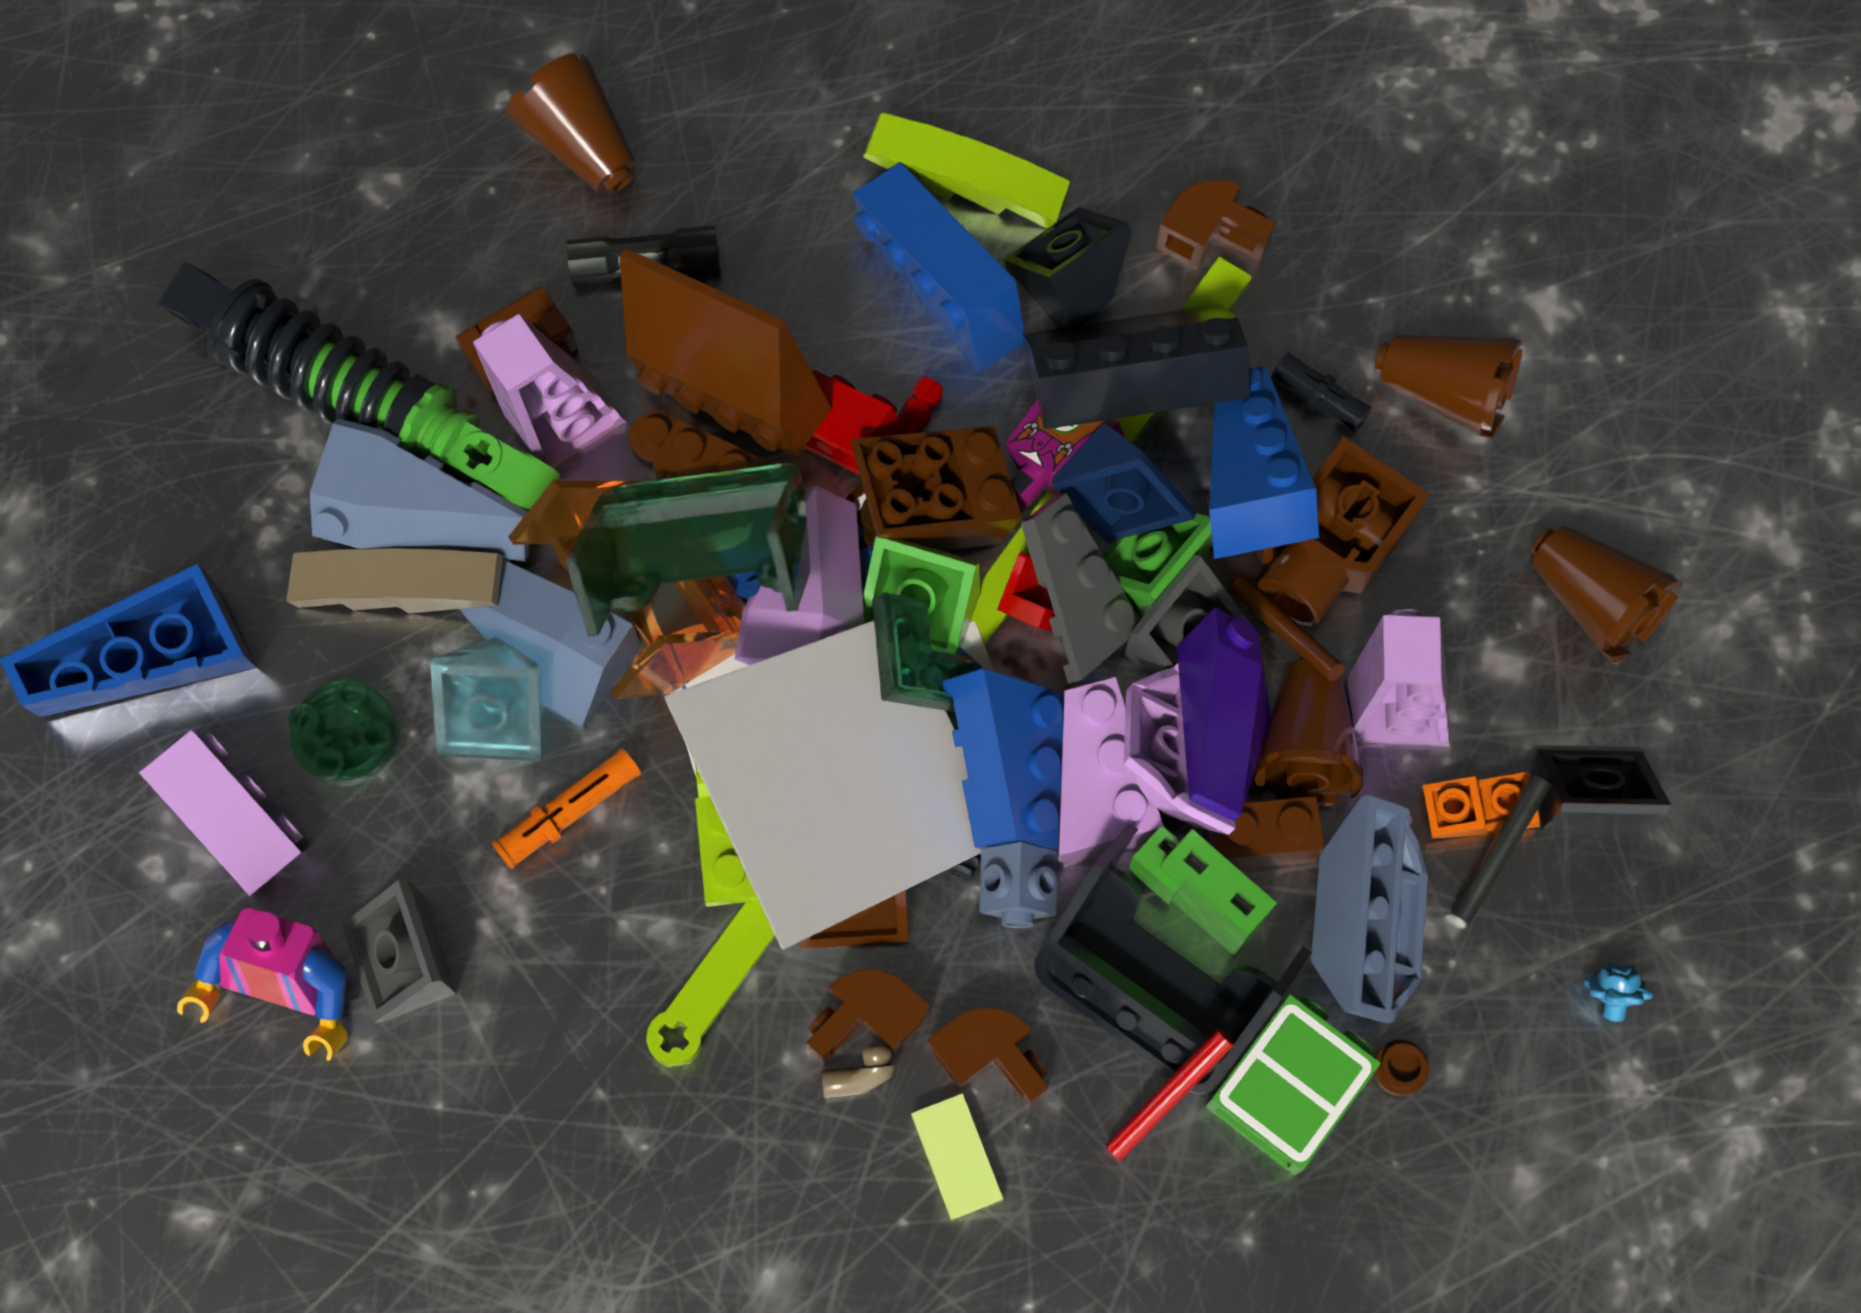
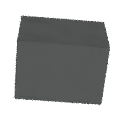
M1193 555L1130 632L1124 656L1152 675L1161 670L1172 668L1178 663L1177 646L1215 607L1233 617H1241L1245 620L1247 618L1202 557Z
M408 879L397 880L342 923L374 1024L390 1020L456 994L424 895Z

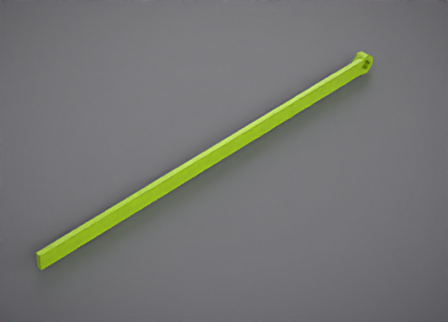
M1219 256L1180 310L1220 304L1230 311L1250 284L1252 276ZM1155 413L1114 420L1119 423L1125 438L1134 444ZM1047 491L1031 514L1056 496ZM1022 526L980 582L981 594L970 623L976 622L985 648L1009 616L998 611L997 608L1017 556L1020 552L1030 554ZM947 700L941 701L943 706ZM759 901L745 902L668 1009L651 1021L647 1030L646 1042L650 1053L660 1064L668 1068L691 1064L699 1056L702 1049L703 1036L776 936ZM678 1025L685 1027L686 1030L683 1036L689 1042L684 1050L674 1047L669 1053L662 1049L665 1043L662 1037L663 1031L667 1028L675 1029Z

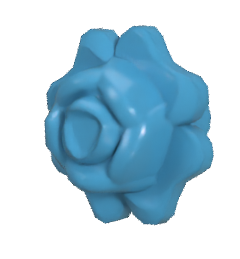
M1608 963L1601 967L1599 972L1593 973V976L1584 978L1583 984L1590 989V995L1604 1003L1603 1017L1611 1021L1625 1020L1627 1007L1641 1005L1644 1003V1000H1650L1653 997V992L1646 987V982L1641 979L1633 965L1623 966L1618 963Z

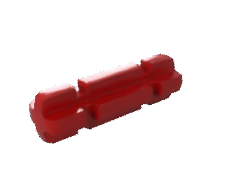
M926 376L918 379L911 391L913 395L907 398L897 415L905 434L922 432L931 416V410L936 408L943 396V386L939 382Z

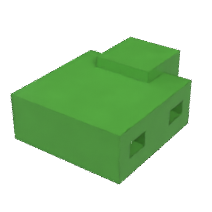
M1161 825L1132 857L1128 868L1168 905L1173 902L1233 956L1238 953L1262 926L1277 904L1276 901L1193 829L1180 842ZM1165 839L1175 847L1174 850L1164 842ZM1190 853L1207 866L1204 871L1190 859L1192 856ZM1237 893L1254 907L1251 912L1234 898Z

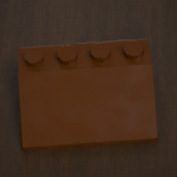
M625 248L620 254L626 353L638 371L636 375L638 382L656 395L665 392L673 396L681 406L692 413L697 414L702 410L712 415L722 427L731 432L741 429L751 434L757 443L770 451H776L777 448H780L797 457L832 409L785 320Z

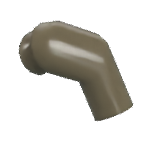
M887 1045L865 1047L862 1052L864 1066L821 1070L824 1098L865 1094L892 1078L896 1064L891 1063L892 1050Z

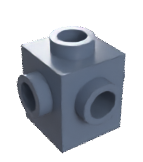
M1024 842L981 849L979 913L1001 918V925L1010 928L1033 927L1034 919L1056 916L1058 852Z

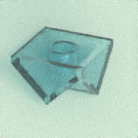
M498 637L432 659L430 667L437 756L542 762L543 736L540 669L537 662Z

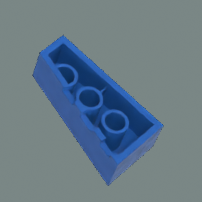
M199 564L189 567L0 658V663L21 706L39 717L257 668L213 579Z

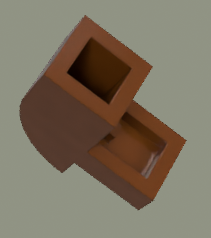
M1220 179L1205 180L1186 188L1176 198L1160 224L1156 248L1198 270L1216 240L1261 261L1270 245L1276 222L1268 219L1257 208L1251 206L1244 207L1237 203L1241 189L1240 184Z
M875 969L853 971L841 976L828 987L830 996L840 1007L836 1011L827 1007L817 1016L807 1029V1032L812 1037L806 1044L809 1052L825 1065L853 1034L863 1026L882 1045L889 1046L894 1055L931 1015V1006L895 975Z
M996 1008L970 1010L953 1019L927 1039V1048L960 1091L994 1065H996L1028 1108L1043 1098L1048 1091V1086L1043 1080L1049 1074L1041 1061L1030 1049L1023 1054L1018 1049V1046L1030 1038L1032 1029L1022 1019L1010 1012Z

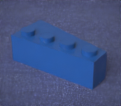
M901 162L852 193L857 214L853 216V219L861 235L867 241H874L889 265L901 275L978 373L1024 344L1023 334H1025L1016 280Z
M1266 365L1249 368L1250 398L1214 404L1209 502L1214 559L1319 538L1316 487Z

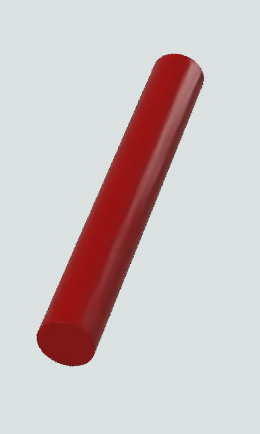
M1219 1028L1106 1143L1109 1152L1117 1159L1122 1160L1235 1045L1231 1036Z

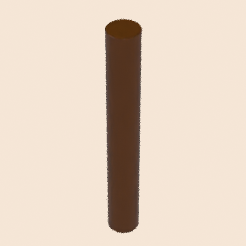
M1237 578L1230 587L1231 594L1329 681H1335L1343 674L1345 666L1246 578Z

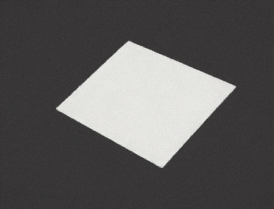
M899 612L664 696L782 950L981 853V849L974 847L962 780L968 779L963 748L955 747L952 731L955 729Z

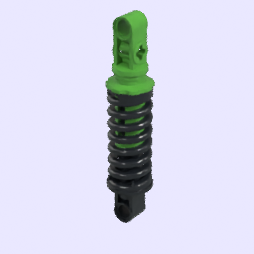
M184 261L157 302L158 306L179 320L209 333L207 353L210 360L222 368H229L241 375L248 374L253 383L264 388L270 387L276 396L285 400H293L299 409L308 413H316L320 421L332 426L337 419H342L384 430L401 440L399 447L422 460H425L428 456L443 463L441 471L450 476L456 473L472 483H478L529 512V518H536L561 477L559 472L538 458L524 451L520 452L479 429L480 420L477 415L468 410L460 411L457 409L456 390L446 383L442 385L424 374H416L410 378V371L405 363L393 361L388 364L385 352L377 348L365 351L366 348L362 339L354 335L343 338V333L339 326L333 323L321 325L318 315L309 310L299 312L296 302L288 298L277 299L272 287L260 279L248 280L233 291L203 270ZM481 457L487 459L492 457V461L488 466L483 463L477 464Z

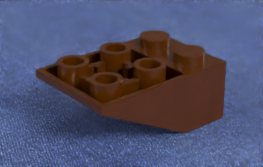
M995 426L858 438L851 441L877 538L901 539L915 544L948 549L1000 544L1022 519Z

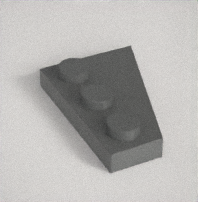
M1067 493L1053 497L1021 522L1038 583L1047 588L1055 614V617L1049 618L1054 638L1062 637L1069 664L1063 665V669L1069 684L1084 679L1129 639L1130 632L1139 623L1140 618Z

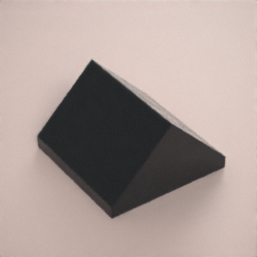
M1537 750V776L1552 784L1539 806L1541 831L1648 832L1670 814L1671 803L1643 751Z

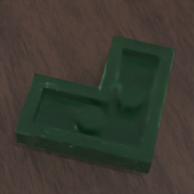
M886 592L872 599L881 700L955 712L953 697H949L948 693L944 692L942 681L973 672V658L932 650L927 600Z

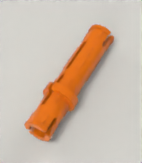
M622 747L617 750L618 752L578 779L573 785L541 808L536 804L529 809V817L499 839L491 842L511 870L549 840L552 844L556 843L562 838L560 832L597 807L602 801L632 779L641 775V771L633 759Z

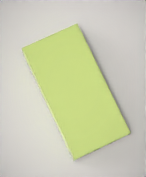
M963 1093L911 1113L951 1221L1003 1201L1001 1191Z

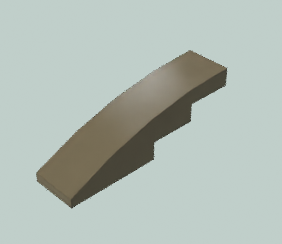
M401 548L293 553L286 601L298 608L343 604L354 611L398 607L407 613L497 606L503 556L498 553Z

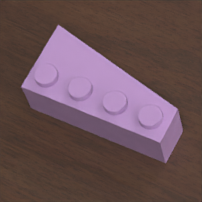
M520 314L508 321H498L490 325L480 338L473 341L509 429L526 453L538 458L550 467L554 468L626 422L596 378Z
M1400 609L1390 612L1389 615H1383L1344 682L1356 742L1450 747L1448 681L1440 617H1423L1421 611L1414 609Z

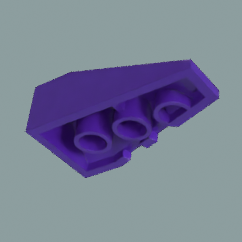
M1215 607L1177 646L1188 792L1190 801L1235 821L1242 813L1267 734L1271 713L1258 629L1253 627L1247 620L1241 617H1233Z

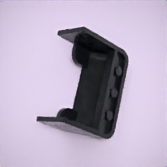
M1129 823L1094 863L1035 958V973L1044 987L1169 1078L1219 1028L1223 1029L1231 1036L1235 1045L1190 1090V1092L1198 1094L1209 1093L1216 1089L1280 1002L1312 952L1302 946L1278 981L1258 968L1243 965L1229 971L1221 984L1132 921L1141 906V892L1135 881L1115 866L1138 831V828Z

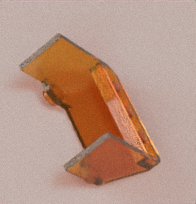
M553 480L508 536L513 545L550 544L556 552L560 564L570 572L600 574L648 647H644L634 657L631 668L611 689L610 692L615 700L671 694L735 654L742 613L746 605L740 596L736 594V590L674 501L657 485L648 481Z

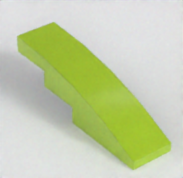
M882 112L876 120L863 155L864 158L888 170L901 162L927 190L947 200L956 193L998 215L1007 208L1047 229L1056 223L1070 181L980 141L932 125Z

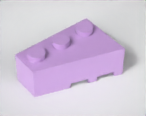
M1116 677L1068 689L1064 692L1057 869L1100 858L1129 823L1138 828V831L1126 850L1143 846L1161 825L1163 826L1158 809L1150 804L1124 765L1126 707Z
M191 729L141 770L139 774L244 891L251 896L303 853V850L296 843L304 836L283 813L277 818L270 814L261 803L268 797L249 774L245 773L240 778L225 762L231 757V754L211 732L203 736L201 733Z

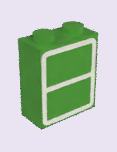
M1290 994L1279 1006L1205 1107L1295 1176L1305 1169L1381 1063L1371 1056L1373 1048L1364 1039L1351 1031H1346L1342 1034L1326 1022L1328 1014L1319 1005L1306 997H1301L1298 1001Z

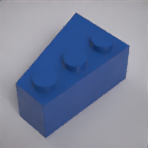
M984 668L942 681L945 698L953 697L959 729L952 731L955 747H962L968 779L962 780L974 847L984 849L1024 842L1050 850L1058 849L1064 693Z

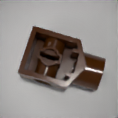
M1345 437L1341 439L1312 478L1316 487L1319 538L1282 545V551L1258 582L1260 592L1293 621L1305 626L1312 627L1318 625L1342 591L1363 593L1418 518L1430 496V493Z

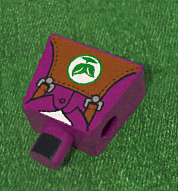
M1036 399L1007 440L1006 445L1018 469V472L1011 479L1017 502L1024 507H1028L1044 489L1055 496L1061 495L1052 485L1053 476L1103 423H1106L1125 438L1119 423L1114 419L1044 430Z

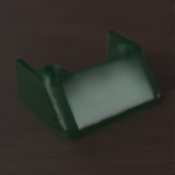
M788 463L622 485L600 495L565 560L588 637L600 634L611 609L620 608L622 611L630 612L647 606L650 598L657 593L660 584L756 572L761 586L771 588L775 592H782L787 612L798 611L811 571L805 487L800 468L797 465Z

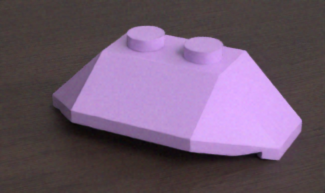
M1178 663L1172 668L1161 670L1132 683L1126 690L1124 765L1153 807L1163 811L1168 816L1176 817L1196 828L1229 835L1235 829V821L1189 800Z

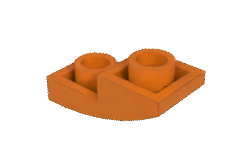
M1530 771L1476 780V776L1422 785L1432 838H1452L1498 833L1531 778ZM1538 810L1526 829L1540 827Z

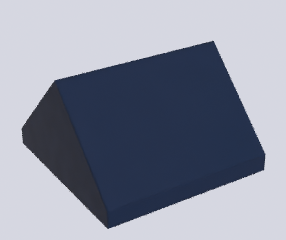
M1103 423L1053 476L1052 485L1060 494L1067 493L1075 509L1106 542L1195 519L1196 510L1144 452L1106 423Z

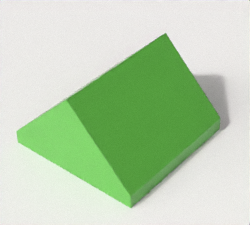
M1196 513L1193 520L1115 540L1104 552L1105 560L1140 619L1148 612L1193 555L1201 556L1204 559L1209 553L1213 544L1210 516Z
M876 536L863 595L864 622L868 623L899 612L916 650L955 661L981 594L979 562L905 540L882 539Z

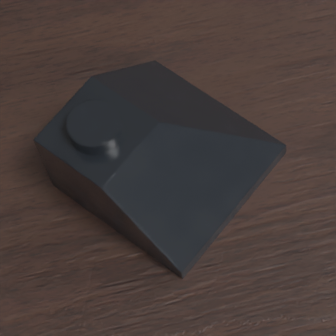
M1078 207L1003 259V262L1009 272L1049 318L1075 327L1093 320L1097 316L1098 310L1112 301L1132 230L1128 222Z

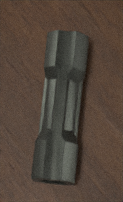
M715 225L680 228L672 233L617 239L601 236L567 240L568 266L573 285L610 282L617 277H621L620 254L625 248L682 274L720 270Z

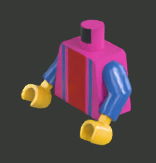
M244 908L236 922L228 921L210 932L204 942L194 972V976L198 980L190 985L177 1005L178 1013L183 1015L190 1003L195 1002L203 1009V1016L200 1022H205L220 1001V991L214 984L221 982L223 988L319 1018L320 1024L303 1042L304 1052L306 1055L312 1056L323 1043L327 1048V1061H330L343 1047L348 1038L345 1028L337 1022L338 1019L343 1017L346 970L343 964L333 956L319 932L310 926L277 917L270 912H261L251 908Z

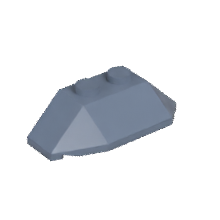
M1366 795L1361 796L1319 857L1311 962L1344 1012L1383 1023H1392L1399 1014L1398 1010L1408 1001L1421 981L1428 873L1419 842L1410 827L1413 821L1409 808Z

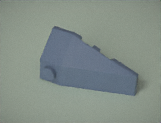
M337 419L332 424L310 490L312 536L358 549H443L498 553L505 560L525 561L529 556V512L476 482L466 485L441 471L443 463L430 456L425 460L418 458L399 447L401 440L384 430L342 419Z
M502 560L497 606L459 609L498 653L504 663L528 688L540 705L583 730L640 646L633 624L593 601L505 560Z

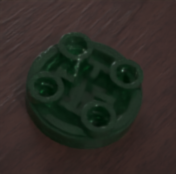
M345 678L317 688L300 705L293 708L288 716L290 744L295 758L312 777L326 784L350 786L371 779L389 763L397 747L399 726L394 710L381 693L356 678Z

